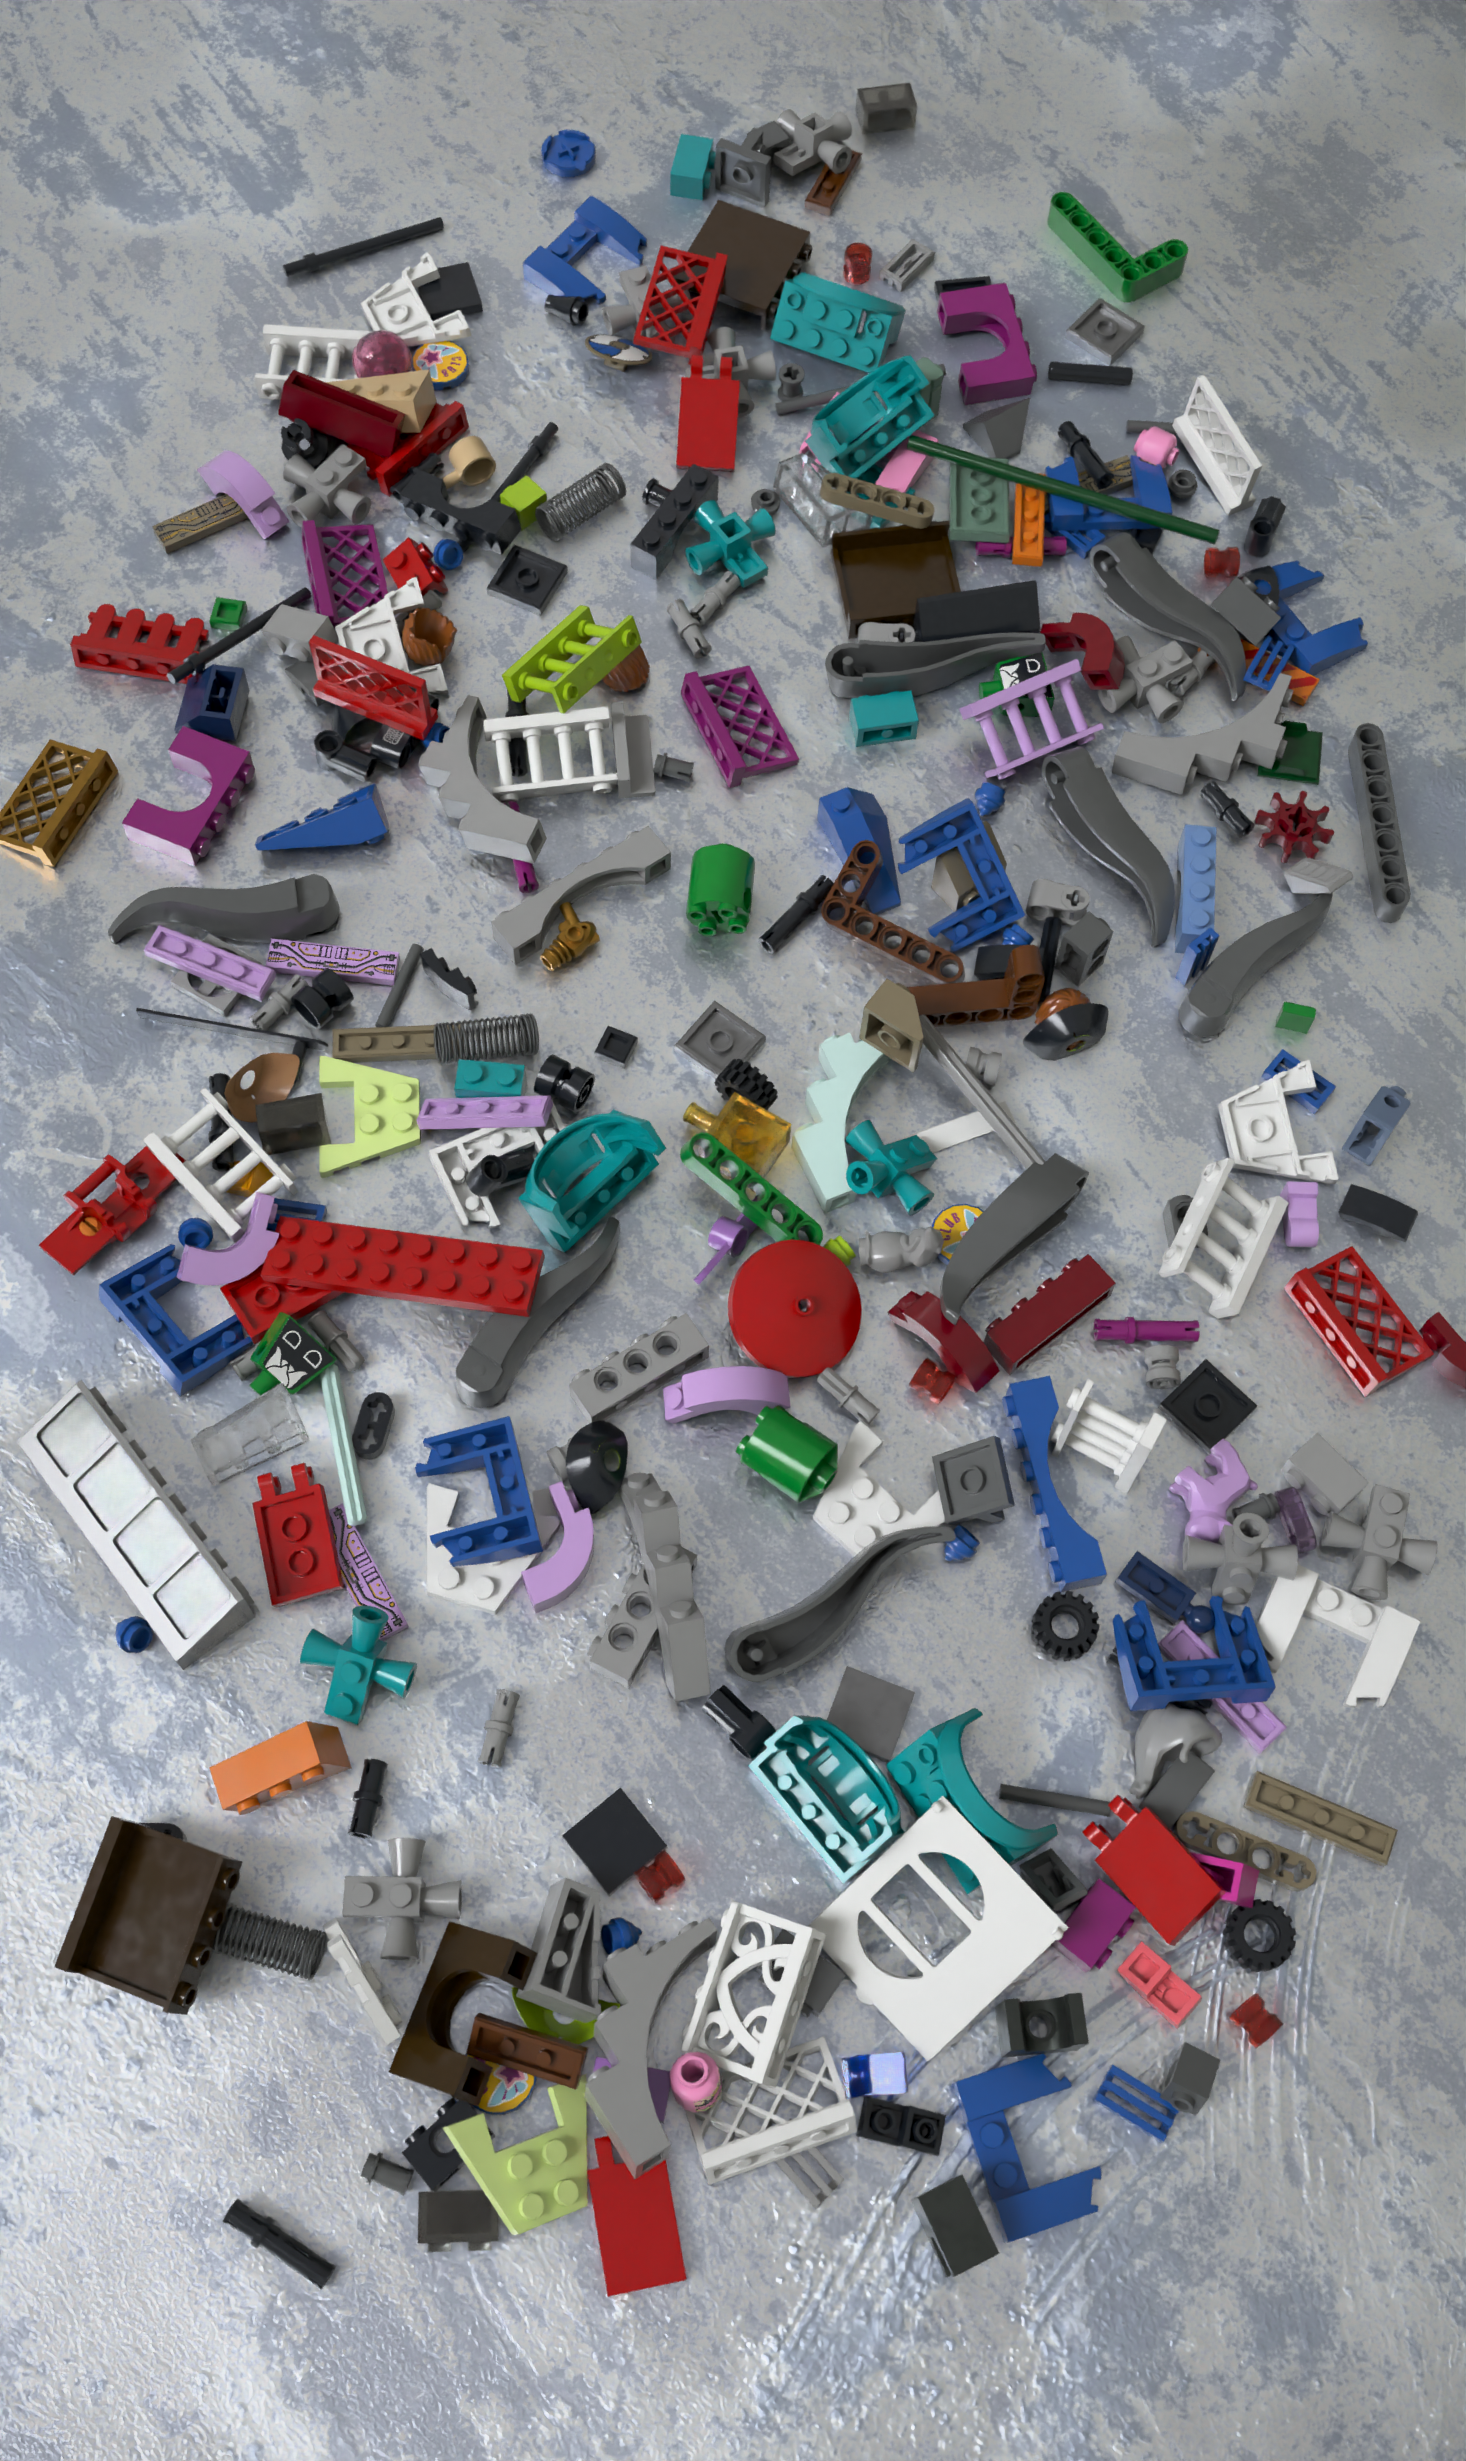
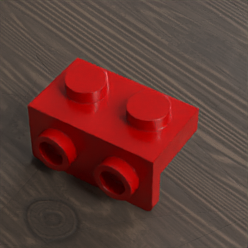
M408 537L382 559L398 589L406 585V582L411 578L417 577L422 597L429 590L433 591L436 589L443 595L449 591L444 583L446 579L444 573L433 563V553L423 542L418 544Z

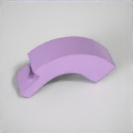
M223 451L197 469L214 495L220 492L226 493L239 504L263 539H266L290 522L273 498L275 494L273 489L261 474L240 455L232 451Z
M256 1192L247 1228L242 1237L233 1245L220 1250H208L185 1244L177 1278L200 1285H222L240 1280L255 1271L266 1260L268 1251L274 1248L279 1233L266 1229L268 1223L273 1224L276 1217L278 1205L273 1203L275 1197Z
M731 1366L695 1371L681 1375L682 1382L663 1388L665 1419L674 1424L701 1414L720 1410H742L759 1415L765 1406L774 1408L781 1405L784 1409L791 1408L787 1376L781 1372L761 1367Z
M562 1481L549 1486L550 1498L564 1530L562 1544L557 1553L548 1561L521 1572L524 1586L535 1613L557 1605L571 1595L585 1578L592 1562L594 1533L589 1508L575 1513L574 1511L579 1510L575 1494L572 1489L566 1491Z

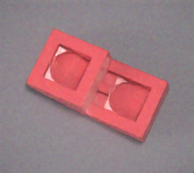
M1142 1941L1117 1969V1972L1127 1983L1177 2029L1202 2001V1996L1173 1973L1171 1966Z

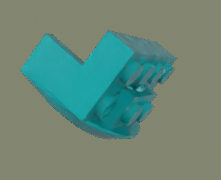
M802 272L793 277V279L785 281L770 339L870 373L884 364L889 344L897 342L906 309L902 305ZM865 311L867 315L865 318L862 332L858 334L862 317Z
M911 355L892 360L859 379L824 406L813 418L810 431L811 436L805 442L828 474L838 473L856 479L935 416L919 393L921 389L929 384V381ZM873 391L878 392L880 397L887 405V410L883 407V405L878 400ZM882 417H884V418H883L879 423H877L874 427H872L870 430H868L865 434H863V435H862L860 438H858L855 442H853L852 444H850L854 439H856L859 435H861V434H862L864 431H866L869 427H871V426H872L873 424H875L878 420H880Z
M612 1110L610 1113L581 1119L558 1132L540 1150L527 1176L526 1191L518 1199L550 1246L565 1253L659 1165L654 1155L659 1156L666 1147L650 1121ZM592 1134H596V1136L602 1143L603 1147L605 1148L604 1153L596 1143ZM601 1160L599 1165L570 1192L563 1196L567 1188L581 1173Z
M974 1707L957 1717L930 1728L885 1766L918 1818L934 1802L944 1796L991 1847L1012 1866L1033 1854L1056 1837L1058 1831L1054 1823L1033 1830L1013 1824L999 1814L978 1790L967 1770L961 1749V1737L965 1726L983 1715L981 1711ZM941 1853L967 1894L981 1887L974 1872L964 1862L949 1854Z
M794 1715L764 1742L767 1748L748 1765L843 1884L851 1881L905 1832L901 1828V1810L898 1799L882 1771L848 1734L823 1718ZM825 1746H829L821 1756L808 1766L809 1760ZM810 1774L831 1796V1798L835 1801V1803L844 1813L848 1821L842 1817V1815L833 1806L829 1799L824 1795V1793L820 1790L816 1783L811 1779ZM878 1807V1810L862 1825H858Z

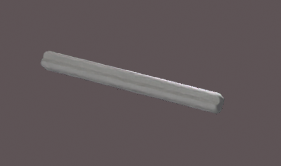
M925 1015L919 1016L924 1036L923 1044L1026 1169L1034 1162L1043 1165L1046 1161Z

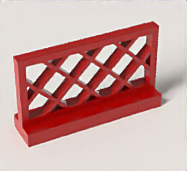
M661 245L633 338V344L689 358V365H691V355L703 356L726 275L728 255L717 253L714 259ZM664 257L675 259L680 265L668 270L663 263ZM699 265L707 267V272L696 277L690 268ZM684 271L690 280L679 285L673 276ZM667 279L673 288L661 293L656 284ZM695 286L700 296L689 300L683 291ZM678 294L683 304L671 308L666 299ZM661 303L666 312L654 316L649 308ZM689 310L694 318L682 323L677 314ZM671 318L677 327L665 332L659 323ZM652 326L659 333L654 338L641 336L643 330ZM682 333L687 340L686 346L673 344L670 338Z
M312 636L309 645L318 679L313 687L314 696L425 740L438 719V711L430 707L426 680L318 636ZM409 686L415 688L417 692H414ZM394 687H396L404 696H402Z
M1353 1246L1309 1269L1306 1267L1296 1272L1284 1287L1285 1291L1364 1397L1374 1393L1380 1386L1434 1355L1433 1351ZM1348 1259L1356 1269L1355 1276L1339 1272L1340 1262ZM1319 1274L1331 1278L1330 1290L1322 1288L1313 1276ZM1338 1280L1354 1285L1353 1296L1337 1292ZM1361 1287L1372 1290L1376 1296V1303L1360 1299ZM1336 1301L1352 1305L1350 1317L1340 1313L1335 1306ZM1359 1307L1374 1311L1373 1323L1357 1319ZM1381 1314L1391 1316L1397 1323L1396 1330L1380 1326ZM1356 1328L1372 1332L1371 1344L1361 1341L1356 1334ZM1379 1334L1395 1339L1394 1351L1378 1347ZM1402 1341L1413 1344L1419 1355L1413 1357L1402 1354ZM1377 1355L1393 1360L1391 1371L1385 1373L1376 1361Z

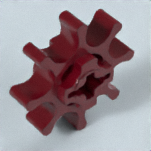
M1306 791L1300 792L1296 804L1285 803L1280 793L1275 792L1269 804L1275 810V813H1268L1260 809L1255 817L1254 823L1256 825H1264L1271 831L1262 834L1258 844L1259 847L1264 848L1271 843L1280 845L1284 850L1280 859L1282 863L1288 862L1292 850H1300L1306 854L1307 858L1315 859L1319 849L1312 841H1321L1324 844H1329L1334 835V830L1324 829L1318 825V822L1325 821L1330 810L1329 807L1324 806L1317 811L1308 809L1304 804L1307 797Z

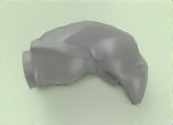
M932 1227L915 1229L909 1236L901 1232L883 1231L874 1235L866 1232V1238H859L860 1264L868 1265L870 1268L882 1273L893 1272L911 1265L917 1267L926 1266L937 1259L942 1251L944 1240L940 1230Z

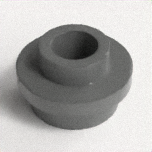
M1178 470L1169 478L1168 490L1172 495L1178 498H1188L1196 492L1197 481L1191 471Z
M770 489L758 490L751 498L752 509L756 513L760 508H764L772 517L780 508V497L775 491Z

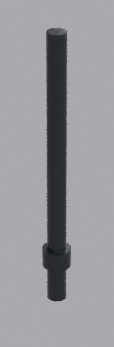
M438 217L315 255L313 252L303 255L301 260L284 264L283 270L286 277L303 271L311 273L320 270V266L444 229L442 218Z
M549 422L541 434L531 440L528 444V451L491 497L492 500L501 503L500 494L508 486L514 485L521 480L537 457L543 456L549 448L548 443L558 431V426L555 423ZM459 539L457 542L463 553L472 544L468 540L463 541Z
M306 587L302 588L201 653H193L186 657L183 664L167 673L168 680L172 684H176L190 674H198L206 668L207 663L260 631L281 604L296 608L312 597L311 592Z

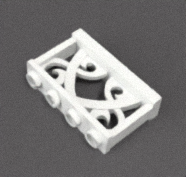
M733 1900L722 1916L720 1924L722 1931L717 1945L712 1948L709 1954V1969L705 1981L697 1989L695 1995L696 2007L692 2019L686 2024L682 2033L683 2045L681 2052L684 2054L696 2051L705 2053L720 2068L760 2084L776 2088L826 1934ZM753 1922L760 1924L765 1934L764 1947L760 1948L759 1939L753 1933H751V1941L748 1945L741 1943L748 1924ZM773 1926L795 1933L793 1944L774 1945ZM772 1961H775V1971L780 1967H784L780 1981L773 1979ZM762 1964L764 1982L768 1989L775 1994L772 2006L766 2005L754 2009L743 2021L735 2003L732 1984L743 1974ZM764 2016L767 2019L764 2032L761 2033L759 2031V2025L757 2024L751 2032L750 2028L758 2018ZM715 2023L720 2026V2033L715 2037L716 2039H724L731 2032L734 2035L729 2045L718 2051L712 2050L708 2044V2039ZM740 2045L755 2057L752 2068L728 2058L737 2051Z

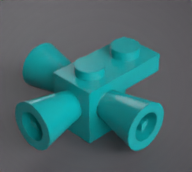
M715 500L703 503L696 510L693 520L710 533V541L686 548V558L692 570L700 576L720 560L729 571L733 572V576L737 575L743 588L767 576L768 566L752 549L751 542L772 537L776 534L775 524L770 514L764 508H760L744 522L736 512L724 517Z
M871 1120L861 1122L847 1135L845 1142L868 1159V1161L852 1162L847 1168L846 1180L849 1187L855 1193L866 1194L871 1190L877 1198H881L896 1192L909 1216L918 1213L933 1199L934 1193L911 1176L913 1173L930 1168L938 1159L931 1152L928 1144L917 1135L884 1145Z
M373 1606L355 1607L352 1611V1634L343 1645L314 1628L309 1632L301 1651L300 1663L335 1668L324 1714L358 1725L363 1719L370 1687L374 1682L379 1683L403 1698L409 1693L416 1674L417 1663L384 1659L388 1643L378 1639L389 1616L383 1610Z

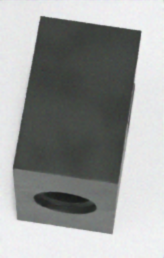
M1082 1993L1065 1994L1063 1997L1038 2001H1020L1018 1998L1006 1999L995 2007L1001 2058L1077 2051L1089 2044ZM1039 2017L1045 2021L1048 2029L1044 2038H1038L1031 2033L1029 2028L1031 2018Z
M963 2174L911 2199L912 2205L946 2277L951 2275L955 2277L1000 2254Z

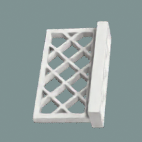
M1205 375L1197 377L1184 415L1175 418L1172 426L1229 516L1254 505L1256 498L1252 494V490L1262 465Z
M824 2036L788 2049L782 2068L788 2070L789 2073L781 2088L760 2084L727 2070L720 2073L723 2086L721 2096L716 2104L710 2108L708 2114L685 2110L708 2185L857 2132L854 2111L850 2101L847 2099ZM821 2051L824 2063L818 2075L800 2067L805 2056ZM753 2062L744 2065L752 2068ZM827 2071L829 2073L831 2080L824 2078ZM796 2074L814 2082L806 2099L788 2091ZM743 2079L753 2084L745 2101L727 2093L732 2082ZM821 2085L835 2091L839 2103L822 2107L813 2103V2100ZM759 2087L777 2095L769 2112L751 2104ZM784 2098L802 2106L797 2118L787 2121L776 2116ZM722 2101L741 2108L732 2125L714 2118ZM747 2112L765 2119L760 2131L749 2134L739 2129ZM697 2119L703 2121L700 2129L697 2123ZM710 2125L728 2133L722 2145L706 2150L703 2138Z

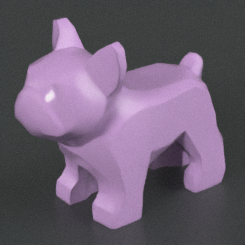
M1224 1439L1210 1449L1211 1454L1204 1459L1209 1466L1216 1468L1217 1475L1204 1479L1193 1468L1188 1466L1175 1477V1482L1169 1487L1172 1493L1183 1497L1186 1508L1190 1513V1518L1185 1528V1536H1193L1216 1544L1218 1543L1223 1526H1233L1227 1521V1509L1248 1490H1257L1258 1488L1257 1483L1250 1479L1236 1449Z

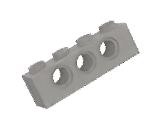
M687 1313L679 1318L677 1316L668 1318L660 1325L659 1330L650 1335H640L632 1341L631 1347L621 1353L618 1351L612 1352L602 1360L601 1365L591 1371L585 1369L573 1377L572 1382L569 1383L570 1396L589 1424L599 1420L606 1421L709 1358V1345ZM669 1345L675 1349V1352L670 1355H663L658 1349ZM634 1363H642L647 1367L640 1373L632 1372L629 1369ZM604 1381H613L617 1384V1387L610 1391H605L599 1386Z
M683 1548L691 1562V1573H693L697 1566V1554ZM642 1555L640 1562L643 1565L637 1575L632 1573L626 1581L622 1591L626 1596L620 1607L614 1604L606 1618L605 1624L608 1625L606 1632L602 1638L596 1636L587 1653L591 1657L590 1668L628 1689L659 1635L653 1599ZM644 1603L651 1608V1611L644 1617H638L631 1612V1609L636 1604ZM622 1634L629 1635L634 1640L633 1644L625 1649L618 1648L613 1643L615 1638Z

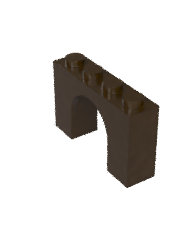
M449 1921L389 2073L478 2107L493 2067L470 2056L456 2052L450 2038V2022L453 2011L467 1990L484 1981H493L523 1990L537 1952L514 1940Z

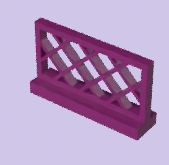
M314 520L302 521L301 542L317 614L328 616L335 629L336 626L350 618L338 617V611L343 605L356 614L367 606L370 608L373 604L384 599V596L388 594L373 524L316 527ZM368 535L369 539L364 546L352 540L355 536ZM334 537L340 542L332 548L324 543L322 538ZM345 546L357 552L351 559L340 553ZM363 556L374 563L369 570L357 564ZM333 558L345 565L339 572L328 566V563ZM350 569L362 575L356 583L344 576ZM368 580L379 586V589L374 594L362 587ZM338 582L350 588L344 596L333 590V587ZM355 593L367 599L361 607L349 600Z
M749 665L699 677L697 671L685 674L680 694L729 788L740 786L744 778L798 765L799 758ZM745 677L749 687L746 690L732 684V681ZM715 685L722 688L723 691L718 696L708 692L705 686ZM727 691L743 697L740 705L724 698ZM747 699L760 705V713L744 707ZM720 706L736 712L732 720L719 714L718 709ZM739 715L754 720L753 727L750 728L736 722ZM759 723L771 727L774 731L773 736L771 737L757 731ZM735 730L747 735L748 738L745 744L732 739L731 731ZM754 738L768 744L765 752L749 746L751 739ZM773 746L784 751L787 757L779 759L770 755L769 752ZM744 753L760 759V763L747 767L743 760Z

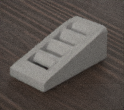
M1310 858L1302 859L1284 873L1292 893L1331 894L1354 877L1349 870Z

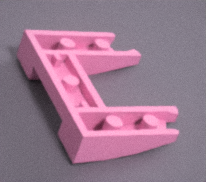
M837 392L831 400H833L840 393ZM877 421L875 424H873L871 427H869L866 431H864L861 435H859V436H858L856 439H854L852 442H855L858 438H860L863 434H865L868 430H870L872 427H874V426H875L877 423H879L880 421ZM919 430L911 434L938 443V439ZM908 436L883 456L890 460L875 484L906 493L909 487L912 488L934 458L907 450L910 438ZM805 440L800 447L801 455L805 454L808 450L812 452ZM818 459L812 463V468L817 472L823 468Z

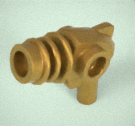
M570 902L560 905L559 909L565 921L558 926L560 933L557 935V939H554L552 944L549 945V949H544V953L540 955L542 963L551 971L555 968H560L561 964H565L566 961L570 962L572 957H578L589 946L600 941L599 935L596 933L595 924L589 921L580 922Z

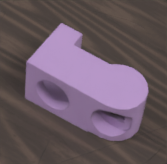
M1287 1181L1280 1194V1197L1288 1202L1282 1216L1284 1238L1288 1247L1317 1246L1319 1238L1316 1202L1318 1196L1317 1182Z

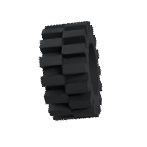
M733 1059L715 1079L716 1089L718 1093L723 1094L721 1097L724 1101L728 1100L730 1102L729 1105L732 1108L735 1106L740 1114L745 1113L748 1118H761L778 1098V1092L773 1088L774 1084L767 1081L768 1077L765 1074L759 1073L760 1069L756 1066L752 1068L751 1064L747 1061L743 1063L742 1059Z
M1058 1591L1052 1597L1047 1596L1038 1606L1032 1619L1031 1634H1035L1034 1642L1036 1646L1040 1644L1043 1647L1041 1652L1045 1655L1047 1652L1051 1653V1659L1054 1660L1062 1657L1064 1661H1070L1072 1657H1075V1659L1082 1657L1095 1642L1100 1628V1624H1097L1098 1613H1093L1092 1611L1094 1605L1090 1601L1086 1604L1083 1601L1084 1596L1081 1594L1077 1597L1072 1596L1073 1591H1066L1063 1595H1061V1591ZM1061 1613L1073 1616L1079 1626L1078 1634L1070 1639L1057 1636L1052 1629V1619Z

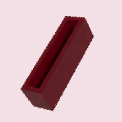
M296 370L291 372L283 384L278 415L286 417L294 423L295 418L304 420L309 427L316 429L322 434H329L344 440L350 445H357L372 451L378 456H385L387 458L394 453L399 444L405 413Z
M1089 1254L1080 1261L1077 1258L1072 1259L1061 1270L1062 1275L1055 1280L1052 1278L1045 1280L1037 1288L1035 1296L1030 1300L1026 1297L1022 1298L1012 1307V1314L1004 1320L1001 1317L995 1319L985 1329L987 1333L983 1343L1009 1375L1111 1296L1116 1282Z

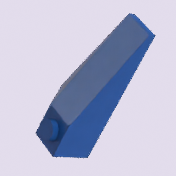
M374 783L337 799L338 803L330 810L318 808L311 811L304 818L305 822L299 824L298 820H293L259 836L255 843L257 851L352 845L365 841L368 844H373L382 840L385 837L384 834L388 832L389 823L376 784Z
M846 787L819 798L817 820L843 866L853 847L860 841H873L880 849L883 865L864 900L869 912L879 915L901 906L888 821L875 796L872 793ZM866 852L862 854L859 862L870 864L876 855L872 852ZM852 880L854 886L858 890V888L860 887V882L857 880Z

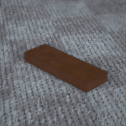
M851 150L852 157L850 163L839 174H835L825 164L805 199L804 208L830 216L862 159V153Z
M478 2013L475 2016L466 2054L572 2089H577L589 2048Z

